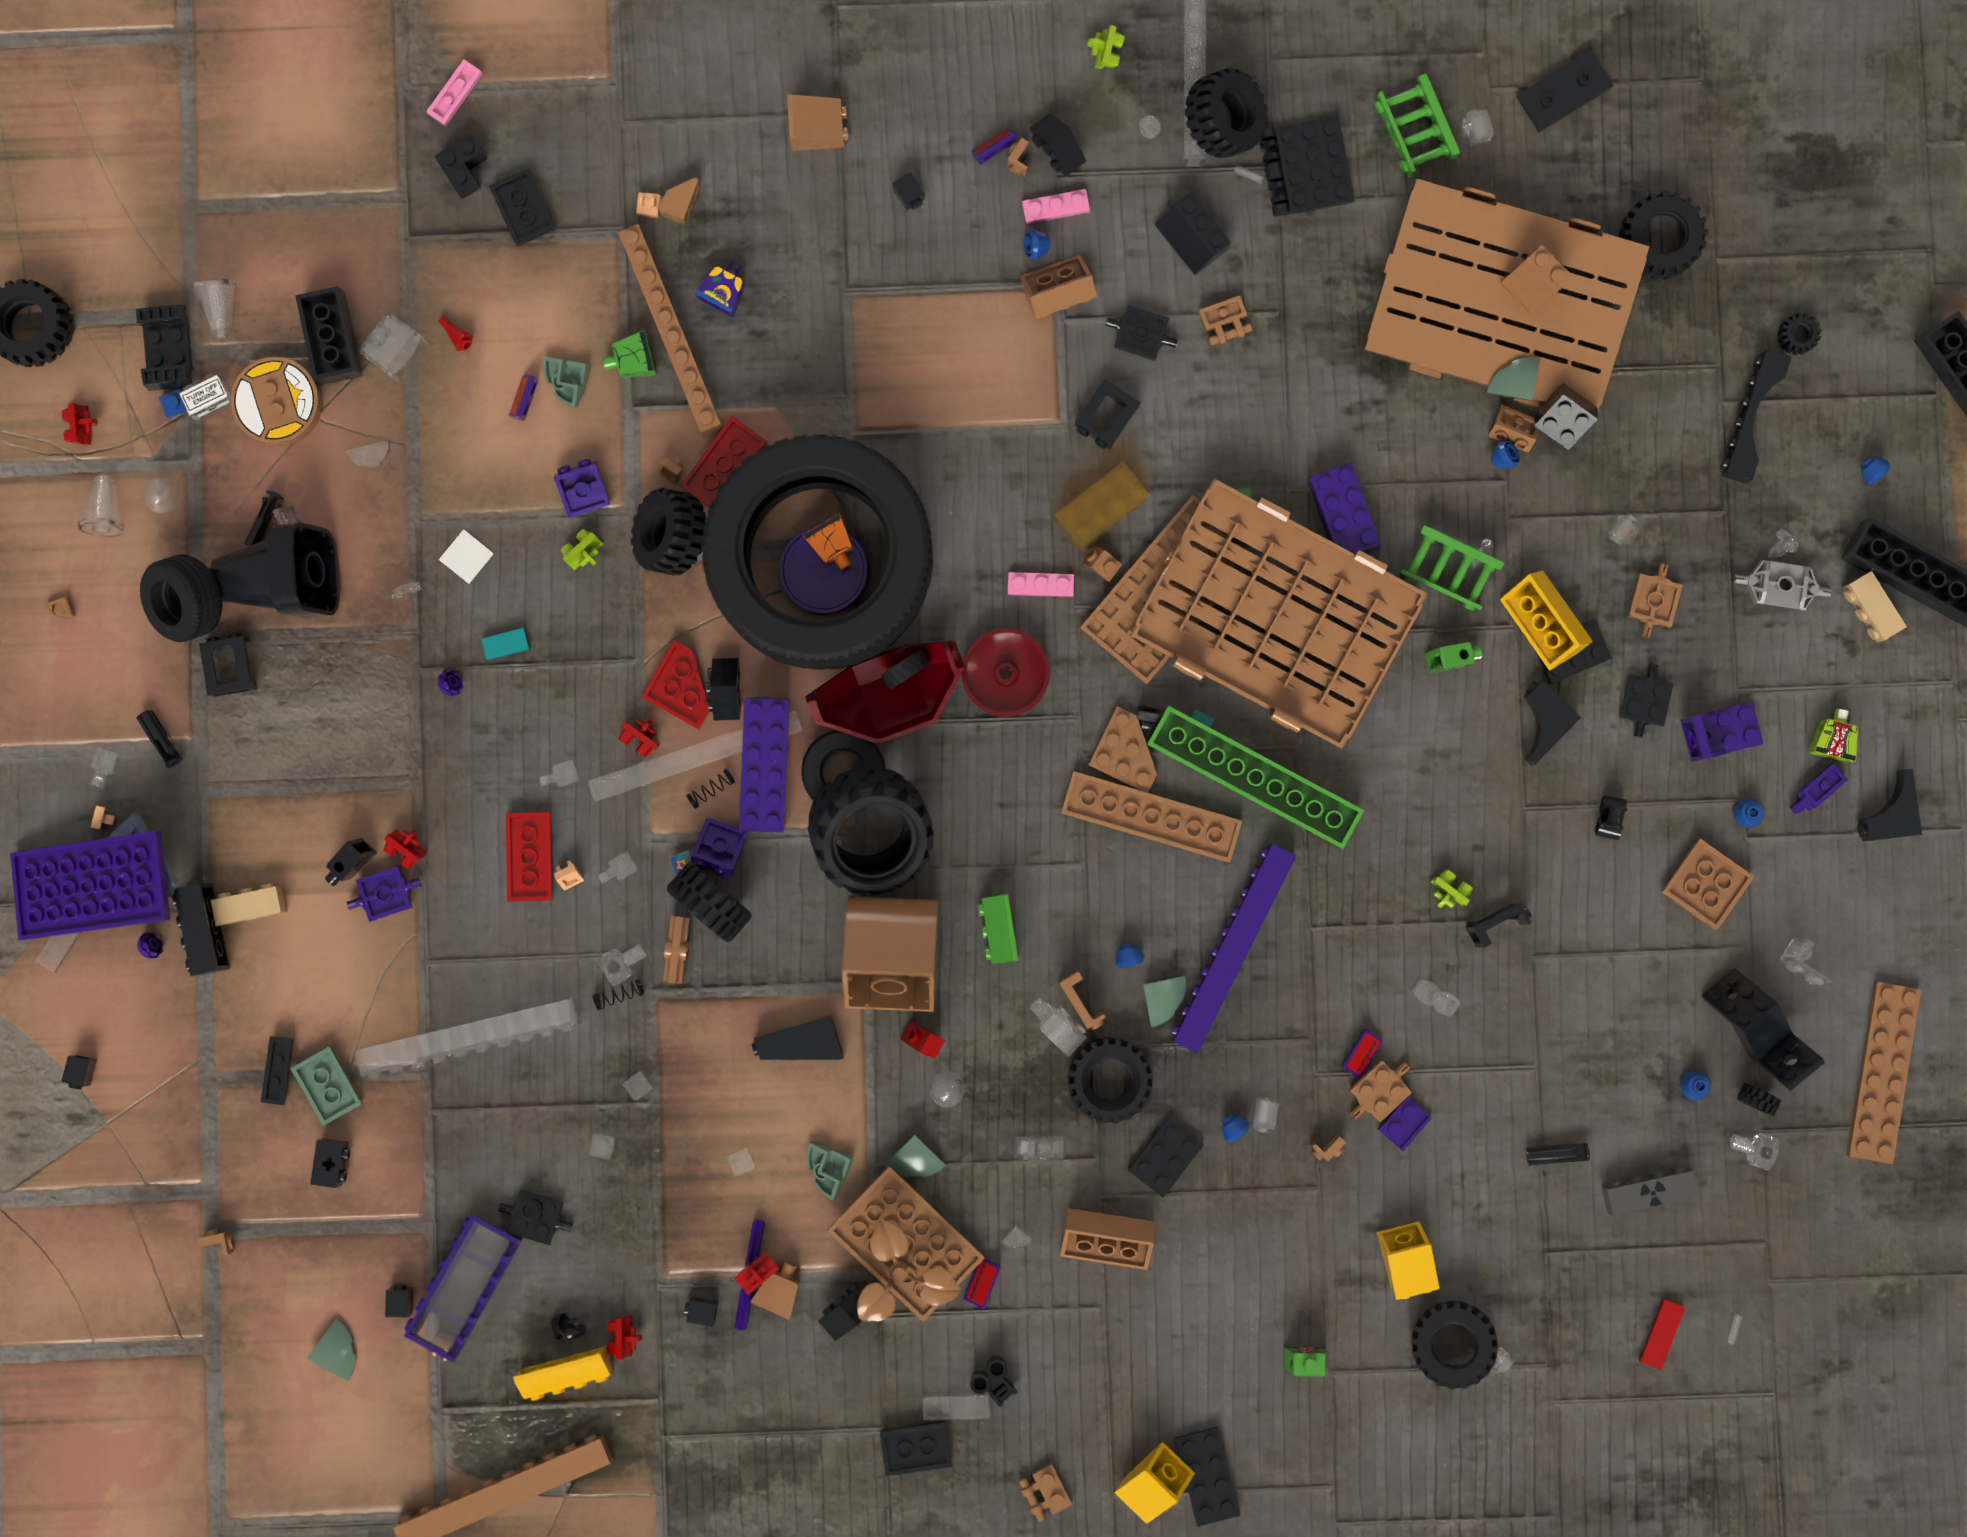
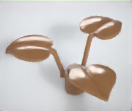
M883 1219L879 1221L871 1237L870 1248L874 1257L881 1261H888L892 1258L893 1262L889 1267L891 1277L885 1289L880 1283L874 1282L867 1285L861 1292L858 1300V1315L862 1321H881L891 1316L896 1303L894 1296L888 1293L894 1281L902 1282L907 1277L918 1285L923 1286L920 1291V1297L925 1303L930 1305L946 1304L960 1293V1286L952 1274L944 1268L935 1267L928 1270L924 1275V1282L913 1276L911 1272H908L906 1264L896 1258L905 1255L908 1251L906 1235L895 1224Z

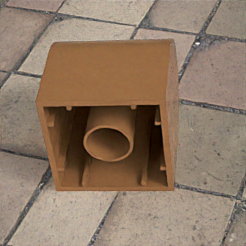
M848 897L842 968L845 1008L934 1012L938 900Z

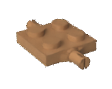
M1660 564L1657 576L1638 574L1627 616L1639 619L1645 623L1641 636L1650 638L1653 625L1672 627L1683 585L1674 583L1666 578L1669 567L1667 564Z
M1380 1059L1349 1089L1359 1104L1350 1112L1352 1117L1357 1120L1366 1111L1372 1114L1378 1122L1384 1120L1412 1093L1401 1078L1411 1068L1403 1062L1396 1070H1393Z

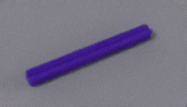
M755 1219L752 1223L745 1267L760 1254L765 1222ZM742 1287L735 1321V1329L746 1330L750 1302L753 1292L747 1295Z

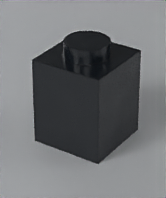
M911 172L892 183L893 191L906 211L911 208L912 210L917 209L923 204L925 200L924 192Z
M80 1055L68 1056L61 1082L68 1083L69 1088L79 1090L82 1087L90 1086L97 1059Z
M396 1283L393 1284V1287L386 1290L385 1317L408 1318L412 1315L413 1287H406L407 1284Z
M692 1297L690 1303L686 1302L684 1308V1316H687L686 1322L713 1327L719 1301Z

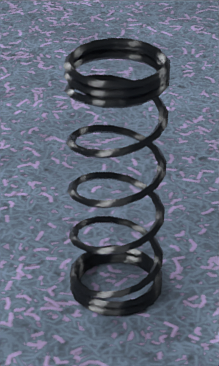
M724 769L723 772L730 781V783H728L720 774L717 775L721 783L722 789L719 788L711 779H709V783L712 787L714 795L711 794L703 785H701V789L703 791L706 801L702 799L695 791H692V793L694 795L696 803L689 793L686 795L687 799L694 807V809L699 807L695 794L702 801L707 802V797L703 788L713 797H715V791L712 786V783L719 790L724 791V787L720 777L728 785H732L735 783V780L733 779V777L727 769Z
M639 979L635 980L638 991L636 990L633 982H630L632 989V998L629 997L623 985L621 984L622 1001H620V999L617 997L614 989L611 988L613 1004H611L608 1001L607 997L602 991L603 1008L601 1006L598 994H593V1000L597 1010L604 1009L605 999L609 1003V1005L613 1006L614 995L616 996L617 1000L621 1003L624 1001V992L629 999H633V988L639 996L644 995V990L641 981Z

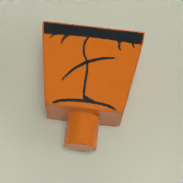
M840 514L803 534L806 542L826 565L835 561L840 571L852 565L846 554L852 551L853 548Z

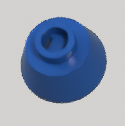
M1033 229L1029 230L1025 234L1023 241L1025 254L1032 260L1045 255L1050 249L1049 237L1043 232Z
M1500 441L1492 451L1491 461L1495 467L1500 469L1515 468L1519 463V452L1510 441Z
M1872 456L1868 457L1861 464L1863 467L1861 473L1864 481L1868 484L1878 481L1889 471L1890 462L1878 456L1874 458Z
M1745 798L1736 804L1734 818L1740 826L1753 828L1758 826L1763 820L1764 809L1757 800Z
M1132 942L1120 945V950L1116 951L1115 965L1119 968L1142 963L1145 957L1137 945L1133 946Z
M1689 1071L1681 1080L1682 1093L1691 1100L1704 1099L1711 1090V1081L1702 1071Z
M1230 1114L1221 1121L1223 1123L1221 1130L1224 1140L1230 1143L1240 1138L1250 1128L1249 1121L1239 1115L1233 1116Z

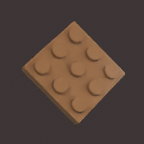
M1698 838L1661 893L1714 931H1717L1754 879V876L1701 838Z

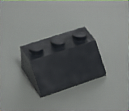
M1191 192L1175 203L1155 223L1156 228L1194 275L1198 274L1229 250L1231 245L1230 240Z

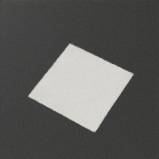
M463 529L439 560L470 584L494 553Z

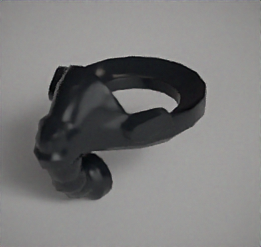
M559 1313L552 1318V1332L557 1340H560L562 1336L578 1339L585 1335V1326L577 1322L576 1318H568L565 1313ZM574 1328L580 1333L572 1335L564 1332L563 1329Z

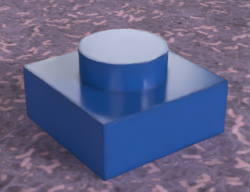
M180 389L159 397L166 417L169 419L188 412L180 396L182 392Z

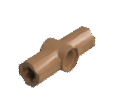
M671 916L669 936L666 939L664 958L666 960L663 982L683 983L684 966L689 953V917Z

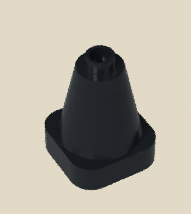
M302 522L274 525L270 528L266 540L219 557L208 568L218 583L222 602L272 608L281 614L303 618L334 615L339 606L336 543L331 532L323 527Z

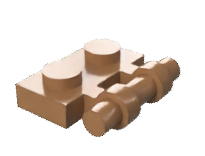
M1240 295L1198 311L1205 331L1215 330L1216 335L1208 338L1211 346L1217 343L1219 345L1224 344L1226 340L1234 337L1241 338L1245 336V333L1252 331L1250 323L1241 324L1240 320L1246 318L1247 313ZM1233 323L1234 329L1223 332L1221 326Z
M1052 1463L1032 1473L1035 1482L1029 1484L1026 1477L1018 1481L1022 1488L1020 1491L1023 1497L1027 1498L1031 1506L1029 1509L1032 1515L1036 1516L1038 1522L1046 1519L1043 1512L1044 1509L1049 1507L1052 1515L1072 1505ZM1038 1489H1040L1044 1500L1038 1502L1034 1494Z

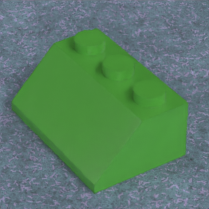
M1008 894L982 898V903H978L980 916L985 917L986 925H981L983 938H988L989 946L985 947L987 960H991L992 964L1018 961Z

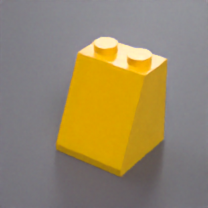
M1419 1221L1376 1232L1390 1287L1396 1300L1407 1299L1411 1296L1430 1293L1439 1289L1432 1247Z
M1162 1442L1123 1478L1114 1493L1148 1524L1179 1501L1195 1473Z

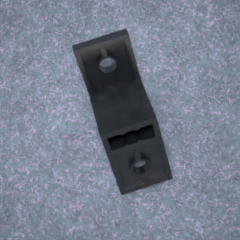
M1736 968L1701 995L1708 1005L1732 1024L1746 1053L1788 1090H1793L1825 1063L1820 1055L1793 1034L1778 1003ZM1732 993H1738L1735 998H1728ZM1789 1060H1797L1793 1065H1786Z

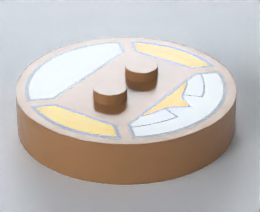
M266 357L251 363L238 375L231 391V410L238 426L256 441L269 446H288L304 439L315 428L322 412L321 390L319 385L313 380L310 372L295 361L283 357Z

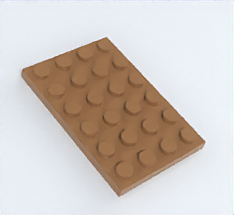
M890 1165L827 1229V1232L885 1287H887L891 1277L889 1267L893 1260L892 1258L888 1261L877 1259L872 1254L870 1248L871 1237L881 1219L895 1224L906 1235L908 1251L905 1255L896 1258L903 1261L907 1266L908 1272H911L913 1276L924 1282L923 1278L928 1270L940 1267L949 1271L959 1285L985 1258L974 1245ZM909 1277L902 1282L894 1281L890 1291L922 1322L939 1306L925 1303L920 1297V1291L923 1286L918 1285Z

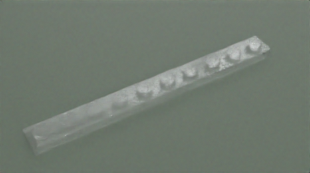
M796 710L789 712L788 736L803 731ZM743 728L589 780L587 783L593 800L596 802L742 752Z

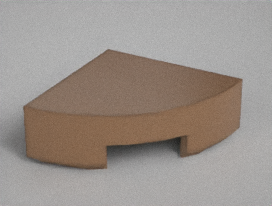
M68 596L45 603L47 608L57 616L63 618L76 617Z

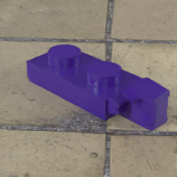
M1831 763L1796 795L1799 800L1789 808L1795 814H1800L1805 808L1808 811L1817 808L1848 781L1847 777L1834 763Z

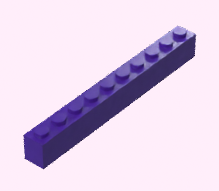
M1274 844L1264 847L1260 858L1263 860L1259 867H1254L1250 878L1253 880L1250 886L1246 885L1240 895L1243 900L1240 906L1235 905L1230 915L1233 920L1230 926L1225 925L1220 935L1223 940L1220 946L1215 945L1210 955L1213 957L1210 966L1205 965L1200 975L1203 977L1200 985L1196 984L1192 990L1191 996L1193 999L1190 1005L1186 1004L1182 1010L1181 1016H1183L1180 1025L1176 1023L1172 1030L1173 1042L1197 1054L1296 858V855Z

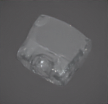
M389 313L382 317L363 342L359 354L394 381L400 383L401 380L395 374L409 362L420 342L428 346L429 341Z

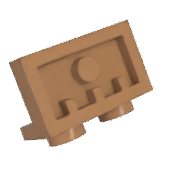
M1501 405L1494 425L1489 432V437L1497 441H1510L1517 449L1529 452L1537 439L1540 429L1534 426V417Z

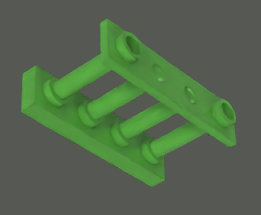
M1427 73L1418 76L1414 88L1387 99H1385L1382 91L1377 94L1374 101L1375 109L1383 117L1400 157V168L1403 173L1407 174L1408 178L1414 175L1416 171L1415 166L1439 156H1446L1448 162L1458 157L1460 154L1459 148ZM1416 96L1418 98L1421 97L1424 104L1422 108L1394 119L1389 107ZM1423 116L1430 118L1432 123L1430 128L1402 139L1398 129L1399 126ZM1431 136L1438 137L1440 142L1438 148L1413 158L1410 157L1407 146Z
M1422 524L1419 532L1423 534L1422 539L1424 540L1409 570L1401 567L1400 573L1404 574L1402 578L1411 583H1415V580L1462 601V606L1471 611H1474L1475 608L1481 610L1483 606L1476 601L1491 571L1494 572L1495 568L1501 571L1504 562ZM1436 540L1443 543V551L1429 579L1417 575V572L1431 543L1434 544ZM1455 550L1463 553V560L1447 589L1436 583L1451 552L1454 553ZM1477 559L1483 562V569L1469 597L1466 598L1456 592L1471 562Z

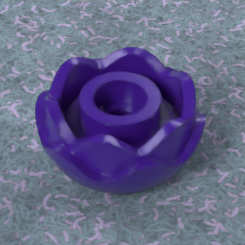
M453 670L442 671L438 677V687L441 692L449 696L460 694V691L463 689L461 676Z
M145 932L140 936L137 944L140 954L149 959L158 958L163 952L162 941L156 938L154 933Z

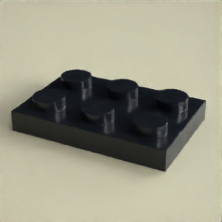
M529 168L489 186L517 247L556 230Z
M1595 618L1581 624L1593 642L1572 658L1549 670L1537 654L1549 684L1612 659Z
M1168 1117L1128 1171L1164 1198L1204 1145Z
M946 1420L880 1430L886 1477L952 1467Z

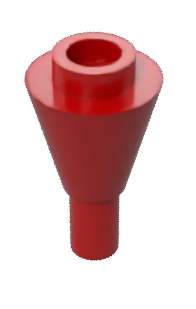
M445 316L438 320V323L446 330L457 351L467 350L472 345L473 336L470 333L453 325Z

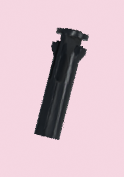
M269 490L266 491V493L270 494L269 500L268 497L262 498L261 509L244 545L250 546L262 541L275 511L282 506L277 502L278 498L284 499L280 494Z
M147 710L136 717L149 740L154 744L162 757L166 768L179 764L183 758L177 753L153 710Z
M1587 1143L1526 1148L1528 1166L1589 1161L1590 1150Z

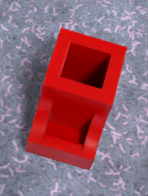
M910 1020L900 1040L919 1053L933 1059L936 1058L945 1042V1039Z

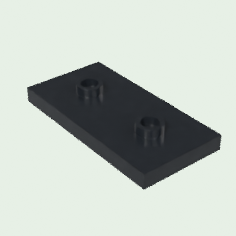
M1589 50L1518 93L1516 98L1537 131L1541 132L1612 89L1613 84L1592 51Z

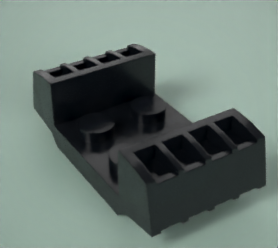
M185 305L136 309L137 324L143 327L146 368L141 369V376L145 388L148 391L192 387L193 368Z

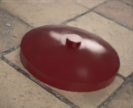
M1003 628L985 633L969 647L963 660L965 668L962 672V681L968 696L980 709L995 716L1011 717L1029 711L1042 699L1049 684L1050 668L1046 653L1033 637L1016 629Z

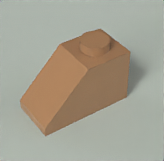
M694 177L666 190L665 196H661L658 202L661 216L686 225L701 186L699 179Z

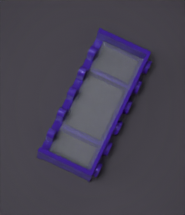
M471 1215L470 1218L467 1217L461 1226L463 1231L460 1237H456L449 1248L452 1250L450 1255L441 1261L438 1267L441 1271L437 1278L433 1277L427 1287V1290H429L425 1299H420L415 1309L418 1312L414 1319L410 1318L404 1328L406 1331L404 1337L450 1362L456 1361L522 1242L474 1215Z

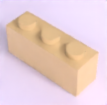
M1872 571L1864 573L1842 587L1845 591L1844 596L1846 600L1854 605L1857 617L1860 621H1864L1868 628L1869 636L1876 640L1877 643L1885 641L1907 627Z
M274 883L260 885L261 889L253 891L252 888H245L239 890L237 895L231 896V892L218 894V899L211 900L215 926H225L287 912L282 886H274Z

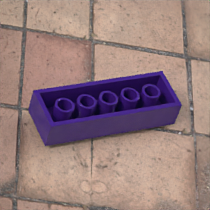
M744 698L739 831L784 833L789 698Z

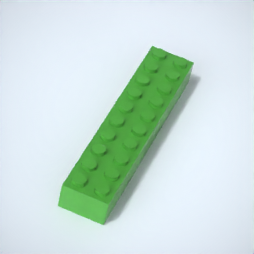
M1167 706L1147 745L1342 849L1347 844L1364 812L1363 809L1170 706Z

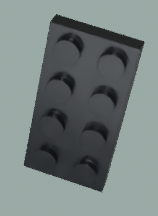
M1218 1426L1175 1437L1180 1459L1195 1473L1187 1489L1197 1527L1241 1516Z

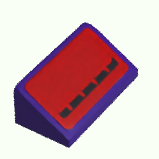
M1005 129L972 150V154L979 164H983L1016 142V134L1010 129Z
M533 375L522 376L509 413L510 417L521 421L526 419L538 384V380Z
M1363 1029L1341 1067L1361 1078L1383 1040L1368 1030Z
M983 1259L974 1271L964 1299L984 1309L1001 1265Z

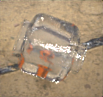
M1629 513L1625 516L1622 514L1616 515L1607 527L1608 538L1621 547L1623 545H1630L1640 532V527L1636 524L1638 519Z

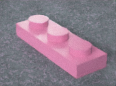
M463 59L426 111L427 114L446 126L483 75L482 71Z
M1086 189L1022 201L1026 224L1090 212Z
M1008 572V595L1073 597L1074 574Z

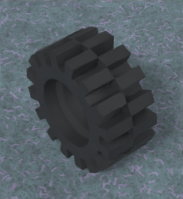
M1802 313L1791 315L1779 326L1780 330L1777 332V336H1780V338L1777 340L1778 343H1783L1780 347L1782 349L1786 347V352H1793V355H1798L1799 353L1802 355L1810 351L1821 339L1819 334L1822 330L1818 329L1820 323H1815L1814 320L1816 318L1814 316L1809 318L1808 313L1804 315ZM1795 326H1801L1806 330L1807 338L1805 341L1798 342L1792 337V329Z
M1743 1083L1736 1098L1744 1104L1771 1116H1775L1782 1101L1778 1097L1747 1083Z

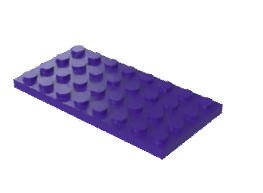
M161 831L143 832L10 853L18 940L170 920Z

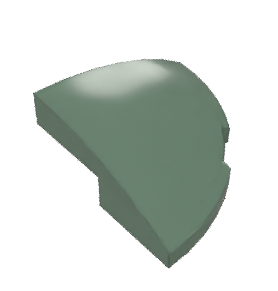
M544 356L543 368L547 383H552L557 391L554 392V395L565 404L578 407L586 386L590 364Z
M1527 357L1512 361V364L1504 369H1500L1494 375L1486 393L1532 401L1540 358Z
M1186 976L1143 984L1151 1027L1163 1024L1175 1014L1174 1012L1185 997Z
M916 1135L884 1164L885 1167L890 1165L900 1176H921V1178L933 1175L946 1166Z
M809 1142L807 1149L808 1170L813 1169L814 1176L817 1179L814 1180L816 1187L827 1198L834 1201L846 1180L854 1157L831 1147Z
M336 1318L308 1359L332 1374L348 1381L355 1368L356 1353H353L351 1343L354 1340L346 1325Z

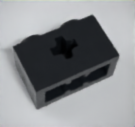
M326 1138L316 1141L310 1185L338 1188L342 1186V1183H345L347 1178L345 1162L350 1157L348 1141ZM332 1159L335 1166L332 1167L331 1164H328V1160Z

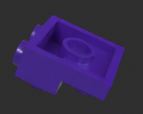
M590 458L578 462L579 466L570 469V466L566 465L558 468V473L554 474V480L568 518L610 505L596 460L591 462Z
M707 817L691 854V862L701 870H706V867L715 870L714 873L717 876L723 878L727 877V875L732 876L748 832L739 831V828Z

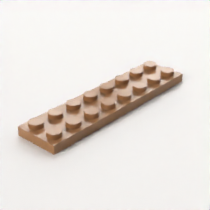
M1073 771L1061 814L1227 863L1231 862L1242 820Z
M1874 982L1847 1156L1888 1164L1894 1163L1921 989Z

